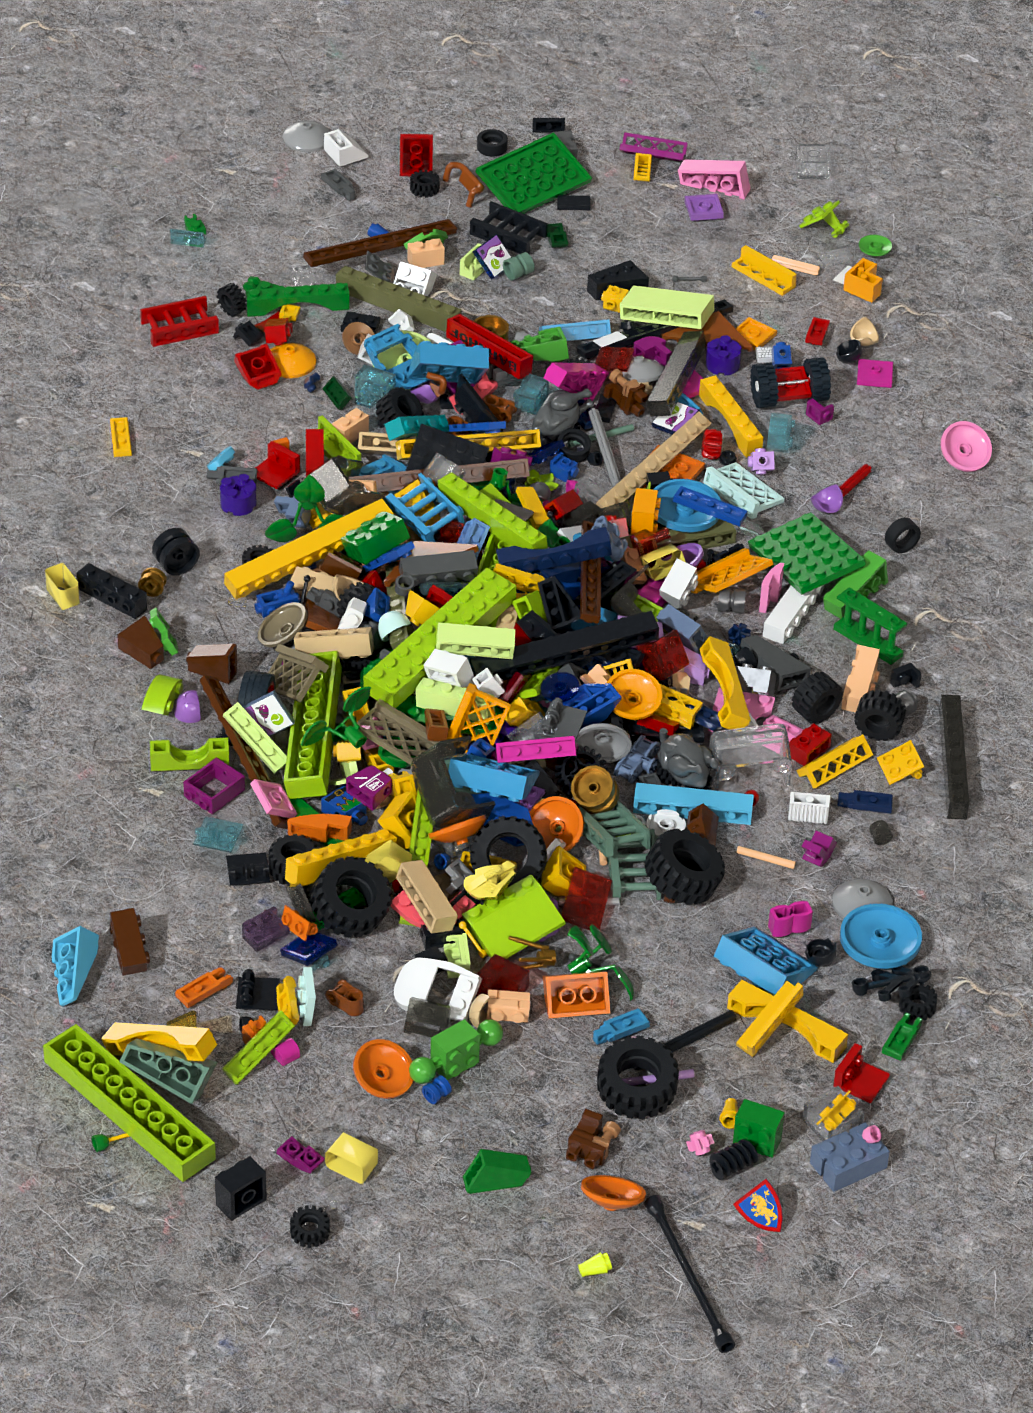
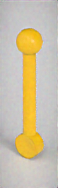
M461 921L459 928L465 931L479 951V956L481 958L486 957V951L481 949L467 928L466 922Z

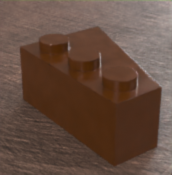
M134 908L110 912L109 931L114 937L113 945L117 950V959L122 976L146 972L147 964L150 963L149 952L144 951L143 945H146L145 935L140 933L139 927L142 926L139 914L136 915Z

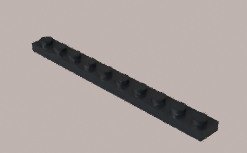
M725 299L715 302L714 312L719 311L723 316H726L733 312V305ZM648 323L620 332L627 338L601 347L592 341L576 346L577 353L584 359H591L600 354H607L610 351L634 345L635 341L644 337L660 336L680 326Z

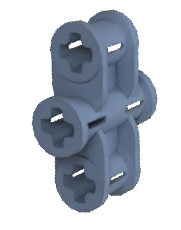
M602 515L596 519L591 530L607 528L612 550L610 557L613 561L617 562L623 557L628 541L619 538L618 525L609 522Z
M640 735L630 752L617 763L614 775L617 777L621 776L632 784L643 770H646L648 774L654 773L658 761L654 757L659 751L660 743L657 741L653 742L646 739V736Z

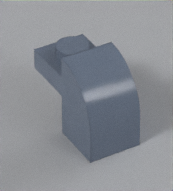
M276 496L274 503L278 512L285 514L286 519L293 523L299 501L294 496L293 498ZM302 507L297 524L294 527L307 528L311 519V510H305Z

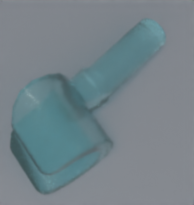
M327 953L318 958V962L311 966L312 972L320 967H329L330 961Z

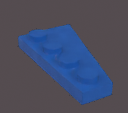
M506 421L449 425V432L472 431V434L500 433V429H506Z
M410 541L394 547L363 567L366 572H369L383 564H390L400 560V558H406L412 554L410 550L414 549L415 546Z

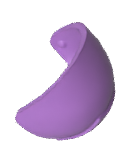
M430 381L410 390L422 403L430 404L438 399L430 387Z
M834 484L812 496L811 502L821 512L834 513L841 508L843 495L839 486Z
M196 690L186 691L178 697L174 706V716L179 721L196 723L201 720Z

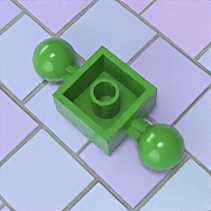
M464 1019L431 1037L430 1059L427 1057L414 1059L409 1066L410 1077L416 1083L426 1084L433 1080L436 1072L449 1080L468 1068L474 1067L479 1063L481 1044L494 1046L502 1040L503 1028L501 1024L496 1020L487 1019L479 1024L476 1031Z

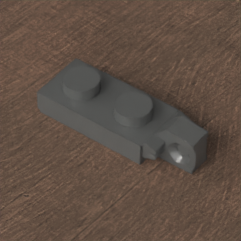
M333 169L321 174V179L338 194L344 195L349 201L355 199L353 184L339 171Z
M221 466L217 467V471L207 470V479L216 480V484L221 485L223 478L247 474L256 484L258 469Z
M314 587L308 591L306 598L315 602L317 606L338 617L340 616L337 613L339 608L337 601L339 600L334 592L328 589L318 590Z

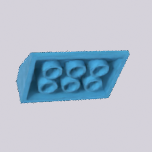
M422 341L415 349L407 379L434 381L426 378L427 372H432L444 376L447 382L457 383L458 377L462 373L470 384H476L489 369V348H483L481 345L467 347L465 344H457L455 346L449 345L446 342L432 344L431 341Z
M464 753L451 758L446 782L452 783L451 786L455 788L470 787L472 792L482 793V791L490 792L489 795L500 798L503 795L507 796L510 801L520 802V800L527 798L540 771L509 763H497V760Z
M756 927L722 935L714 957L720 960L722 965L731 967L736 971V974L748 978L752 981L753 985L765 989L773 996H775L786 981L794 986L797 983L801 984L816 972L818 968Z

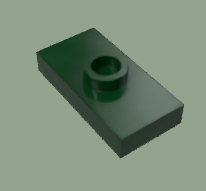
M332 376L322 388L339 410H342L352 399L351 395L335 376Z

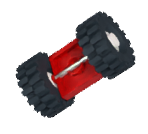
M824 357L810 358L804 360L803 366L774 369L772 363L753 365L750 385L756 407H774L779 401L806 398L808 400L813 398L817 402L828 401L831 394V376L829 375L830 370L828 369V363H826L827 360Z

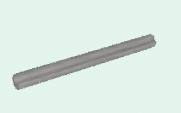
M592 408L588 414L612 487H614L621 481L599 411Z

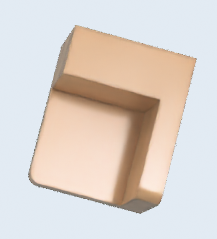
M597 664L588 674H583L580 679L585 684H605L611 676L600 664Z

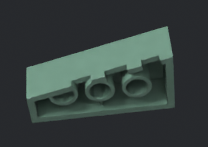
M138 1038L127 1044L119 1061L191 1104L201 1098L218 1063L209 1059H205V1061H189L179 1050Z

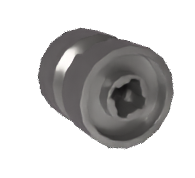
M725 588L719 591L718 611L728 612L732 609L735 613H744L746 589L731 591L730 588Z

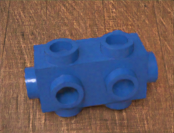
M288 581L285 588L256 595L257 603L254 604L256 613H261L264 618L282 605L292 602L300 603V596L293 589L294 582Z

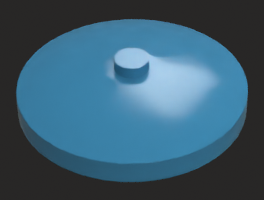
M673 479L665 481L653 489L658 490V498H661L660 509H657L659 510L657 522L669 529L680 532H698L712 527L719 520L713 516L673 502V497L681 486L721 501L719 495L706 484L690 479Z
M868 904L860 906L846 915L841 924L840 941L845 952L855 961L873 968L888 969L905 965L916 957L921 947L922 931L915 918L903 909L888 904Z

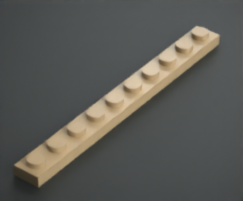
M700 411L697 412L599 499L595 506L606 516L614 513L635 494L636 488H641L646 484L647 473L662 470L712 423Z

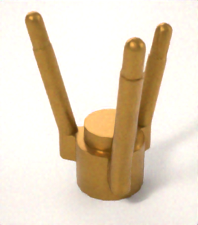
M513 936L508 937L509 940L541 949V951L537 952L536 957L518 959L519 962H537L536 964L518 966L515 968L516 971L547 968V966L555 965L556 952L555 950H550L549 945H540Z

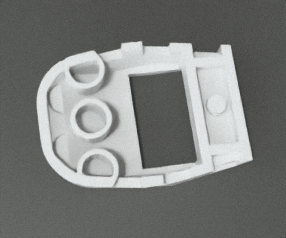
M415 958L406 963L400 971L394 987V997L399 1007L410 1013L418 1014L423 1019H436L450 1023V1020L462 1021L465 1019L467 1021L470 1006L477 995L482 978L451 962ZM438 968L460 974L447 1011L425 1005Z

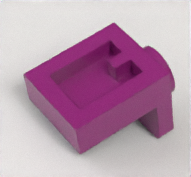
M813 398L807 401L806 415L818 425L833 419L834 406L832 404L823 407Z

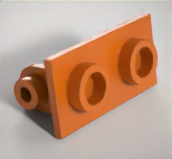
M287 905L284 906L281 924L304 941L307 940L308 935H315L318 932L315 923L306 920L297 910H292Z

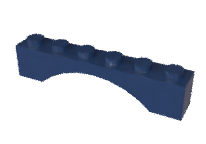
M603 527L588 530L574 541L554 548L527 549L510 546L496 549L498 564L525 572H533L612 555L607 528Z

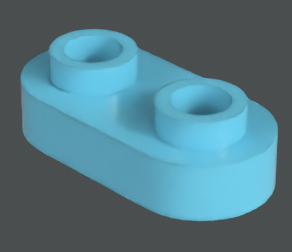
M231 446L224 449L207 465V468L217 471V467L224 466V462L228 463L234 458V449Z

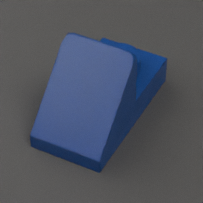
M377 587L374 588L366 601L367 608L364 615L379 623L381 616L389 612L390 597Z

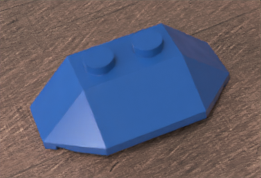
M611 683L583 684L560 699H562L564 706L587 711L582 729L585 726L600 723L607 719L622 697Z
M489 793L465 796L464 813L467 816L469 815L471 819L485 815L486 821L483 826L488 821L498 819L501 816H516L519 819L527 820L531 825L533 824L528 808L503 796L500 798L493 797ZM515 837L500 838L515 847L524 845L522 841Z

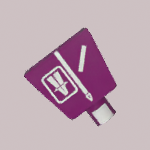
M369 766L346 778V792L373 811L391 794L392 780L388 774L394 772L390 768L380 771L375 766Z

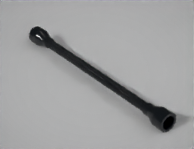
M658 1195L648 1197L644 1205L648 1213L659 1223L712 1326L714 1342L719 1352L726 1353L731 1351L735 1347V1342L731 1334L719 1323L666 1220L667 1217L664 1213V1204Z

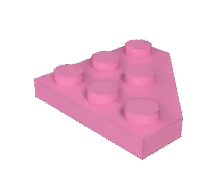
M720 687L713 710L719 712L724 704L723 691ZM743 692L748 712L755 721L760 717L767 718L772 715L775 697Z

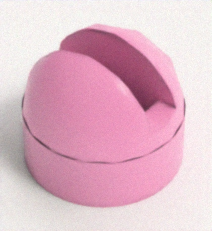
M876 1125L869 1126L863 1130L862 1138L867 1143L879 1142L881 1140L880 1129Z

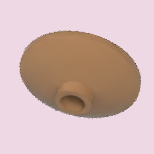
M354 322L344 329L342 341L349 352L358 355L360 346L367 334L372 336L375 334L368 325Z

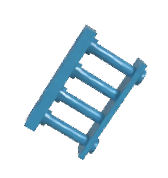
M420 473L418 476L421 484L404 496L396 498L390 493L385 497L389 508L398 517L402 518L404 523L425 542H435L433 537L435 532L455 518L462 525L465 524L463 518L464 511L459 505H454L435 487L429 477L426 478ZM424 490L429 493L428 496L411 507L404 505ZM435 499L440 503L421 517H416L414 514ZM444 509L449 512L448 515L432 526L424 524Z

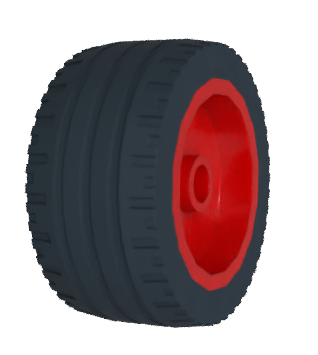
M246 671L241 681L238 703L244 706L275 691L276 682L274 674Z

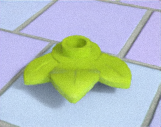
M534 469L529 471L530 476L526 478L527 481L525 482V487H529L536 482H543L550 491L557 489L559 484L553 482V473L539 475Z

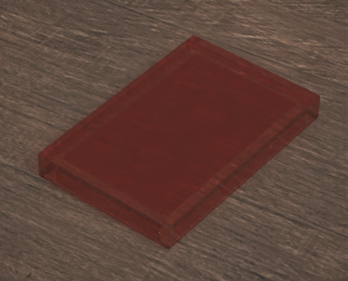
M574 867L561 913L565 922L589 931L590 925L594 924L600 930L612 880Z

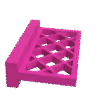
M575 736L496 743L497 763L577 756L576 750H578Z

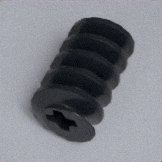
M746 1139L735 1142L731 1146L711 1154L709 1157L710 1168L718 1180H722L724 1176H730L731 1172L736 1173L738 1169L742 1170L745 1166H750L752 1162L756 1163L758 1161L756 1149Z

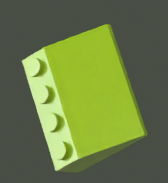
M532 875L506 888L498 899L485 900L484 905L478 904L462 914L468 930L496 965L528 947V945L509 940V936L536 942L566 924L542 886Z

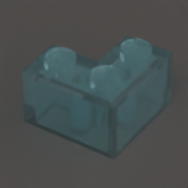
M364 364L355 375V404L371 408L379 398H382L391 389L396 387V374Z
M529 373L527 378L522 380L519 389H516L514 392L515 407L520 408L521 411L536 415L548 397L549 381Z
M771 413L767 450L788 452V448H792L793 437L790 436L791 432L795 431L796 423L795 420H792V415Z

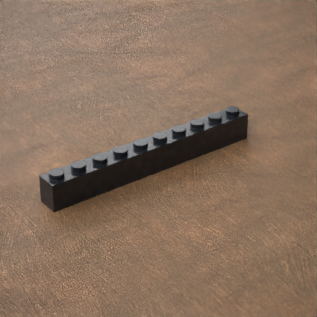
M652 611L641 612L629 617H622L610 622H603L595 626H588L576 631H569L557 636H550L542 640L515 646L513 659L475 656L470 658V666L474 677L485 668H488L493 675L498 674L502 681L511 679L515 672L527 675L659 640V626Z

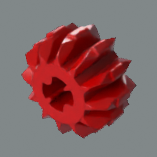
M716 429L705 430L701 448L703 458L712 460L719 458L723 440L721 431Z

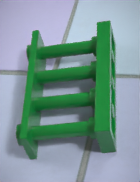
M850 587L837 596V599L845 603L846 606L844 617L834 623L833 630L858 645L880 649L879 658L890 665L903 657L904 651L895 646L896 634L907 626V622ZM853 609L860 613L859 623L852 619ZM867 618L875 622L874 631L866 628ZM882 627L889 631L888 641L881 637Z

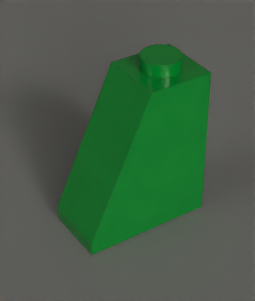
M480 1149L463 1175L466 1192L473 1194L523 1186L531 1175V1166L525 1155Z

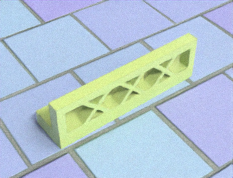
M238 702L223 714L226 721L274 774L281 768H285L287 756Z

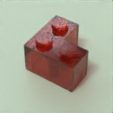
M494 954L477 973L482 978L476 997L479 994L488 995V989L525 992L529 988L530 971Z

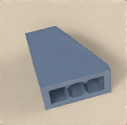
M668 604L656 617L658 622H661L663 629L683 646L701 655L699 649L708 639L702 626Z

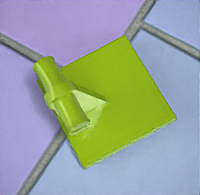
M838 200L833 203L829 201L823 207L818 206L814 208L812 214L803 218L804 221L799 227L803 228L823 219L834 229L831 233L832 237L837 238L839 234L845 232L849 223L845 220L841 224L833 212V209L840 204Z

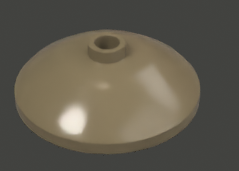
M292 602L282 605L271 612L259 627L258 640L265 647H277L278 644L285 645L292 641L296 633L301 632L306 624V608L301 603Z

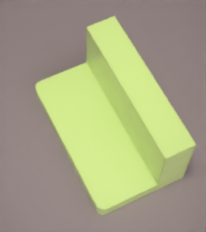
M356 761L340 762L343 778L329 780V785L345 784L348 776L358 772Z

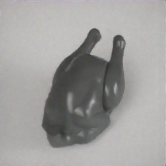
M563 389L557 390L546 398L532 424V430L539 429L541 445L545 444L546 437L550 440L558 439L564 430L571 429L578 422L580 415L585 410L594 406L591 399H586L580 406L577 402L582 398L592 396L589 389H584L578 393H567Z
M661 728L659 732L661 745L657 756L662 768L668 770L671 776L683 785L698 788L705 787L709 775L708 766L717 768V759L712 757L707 747L694 742L693 737L683 733L673 734L668 737V730Z

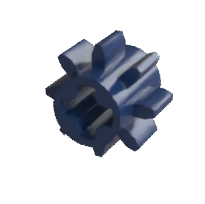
M743 623L739 625L733 624L728 632V640L732 641V645L739 647L742 638L751 636V630Z

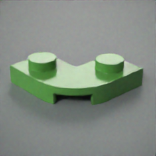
M433 229V232L424 236L423 232L404 243V246L407 250L408 243L417 241L425 243L427 240L439 238L443 243L448 238V235L445 231Z
M157 607L150 611L151 619L149 621L154 629L157 628L161 633L163 649L169 651L173 656L178 653L177 640L172 634H169L168 629L170 626Z

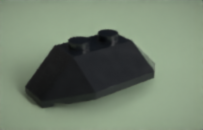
M461 373L458 377L455 393L456 405L454 406L459 414L463 413L466 417L464 419L468 423L499 422Z

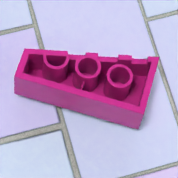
M552 362L543 378L569 393H578L584 389H589L592 396L582 399H591L593 401L609 372L595 363Z

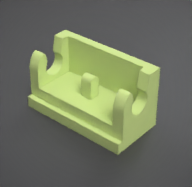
M478 243L460 259L461 276L475 280L488 268L477 251L482 244Z
M467 934L447 936L446 941H455L453 944H444V953L448 962L470 971L471 963ZM447 970V978H459V973Z

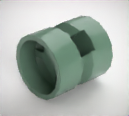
M527 252L504 260L503 270L509 280H515L522 277V275L532 273L534 271V262L532 257Z

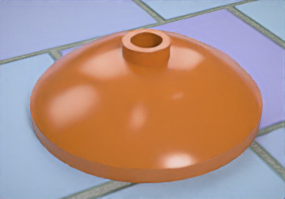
M552 796L539 801L529 812L533 825L544 839L546 849L555 838H558L567 844L564 849L568 852L575 847L582 837L584 830L582 812L574 802L565 797ZM561 826V830L556 832V828Z
M481 815L428 833L430 839L442 843L456 842L457 845L469 842L468 837L479 831L486 821V816Z
M384 1039L371 1040L363 1044L355 1054L353 1061L355 1077L359 1084L370 1094L385 1099L396 1098L403 1095L413 1083L409 1074V1066L412 1059L398 1044Z
M595 1175L586 1177L581 1182L583 1193L594 1203L609 1211L637 1206L646 1197V1191L643 1187L633 1181L620 1177Z

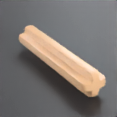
M777 255L772 257L773 261L787 269L815 276L820 271V267Z

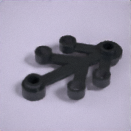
M924 965L916 966L913 969L899 966L891 968L892 973L884 972L881 969L873 970L871 975L874 982L868 983L866 978H856L851 983L853 992L858 996L867 994L869 989L887 986L878 991L879 1000L886 1002L891 999V993L896 988H898L900 997L911 996V989L918 983H926L932 977V973Z

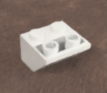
M339 129L324 133V150L339 166L368 158V154L358 143Z
M400 261L393 284L428 296L433 289L437 274L431 270Z
M677 558L659 590L660 596L679 611L682 606L685 607L690 599L688 596L690 591H694L698 585L697 568Z
M434 649L423 665L429 679L458 687H468L469 683L474 684L472 680L474 674L469 660L463 655Z

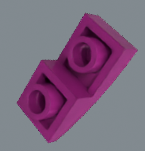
M292 1136L276 1151V1154L285 1161L309 1174L325 1160L311 1146L308 1145L305 1148Z

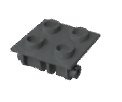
M367 251L365 270L377 278L393 283V267L380 260L376 254Z
M555 698V700L550 702L538 735L550 738L575 736L576 741L587 711L564 706L562 699Z

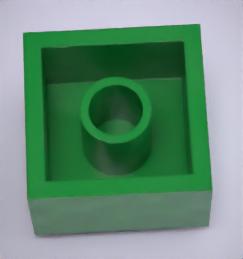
M744 1099L735 1116L733 1143L746 1139L754 1146L757 1153L773 1158L782 1140L785 1112Z

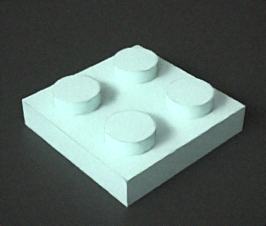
M303 967L302 976L298 977L300 990H296L297 1002H300L298 1013L299 1018H302L303 1026H311L316 995L312 967Z

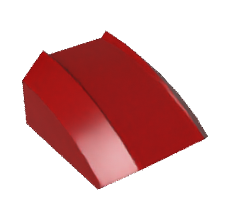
M267 343L260 347L235 354L234 362L250 386L258 390L278 382L281 371Z

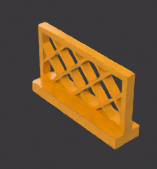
M743 548L698 570L697 581L699 582L694 591L691 590V593L697 594L703 590L717 593L774 565L773 560L750 555L749 549Z
M469 683L449 728L447 740L443 742L438 755L459 756L461 754L453 751V749L461 744L465 749V753H467L469 750L467 742L476 741L487 736L490 745L493 746L511 704L475 689L476 685ZM476 696L483 698L487 705L478 707L475 702ZM499 705L505 708L503 713L496 715L492 707ZM488 708L492 717L483 719L480 711ZM476 712L480 721L471 723L468 715ZM494 720L497 729L489 731L485 723ZM481 724L485 733L476 735L473 727ZM469 728L473 737L464 739L461 731Z

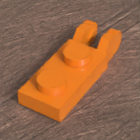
M219 967L175 991V996L187 1008H190L217 991L227 988L233 982V977L228 974L224 977L225 970Z

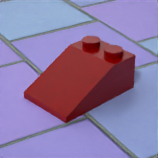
M400 134V176H411L416 171L419 173V170H422V172H425V170L427 172L432 171L433 134Z

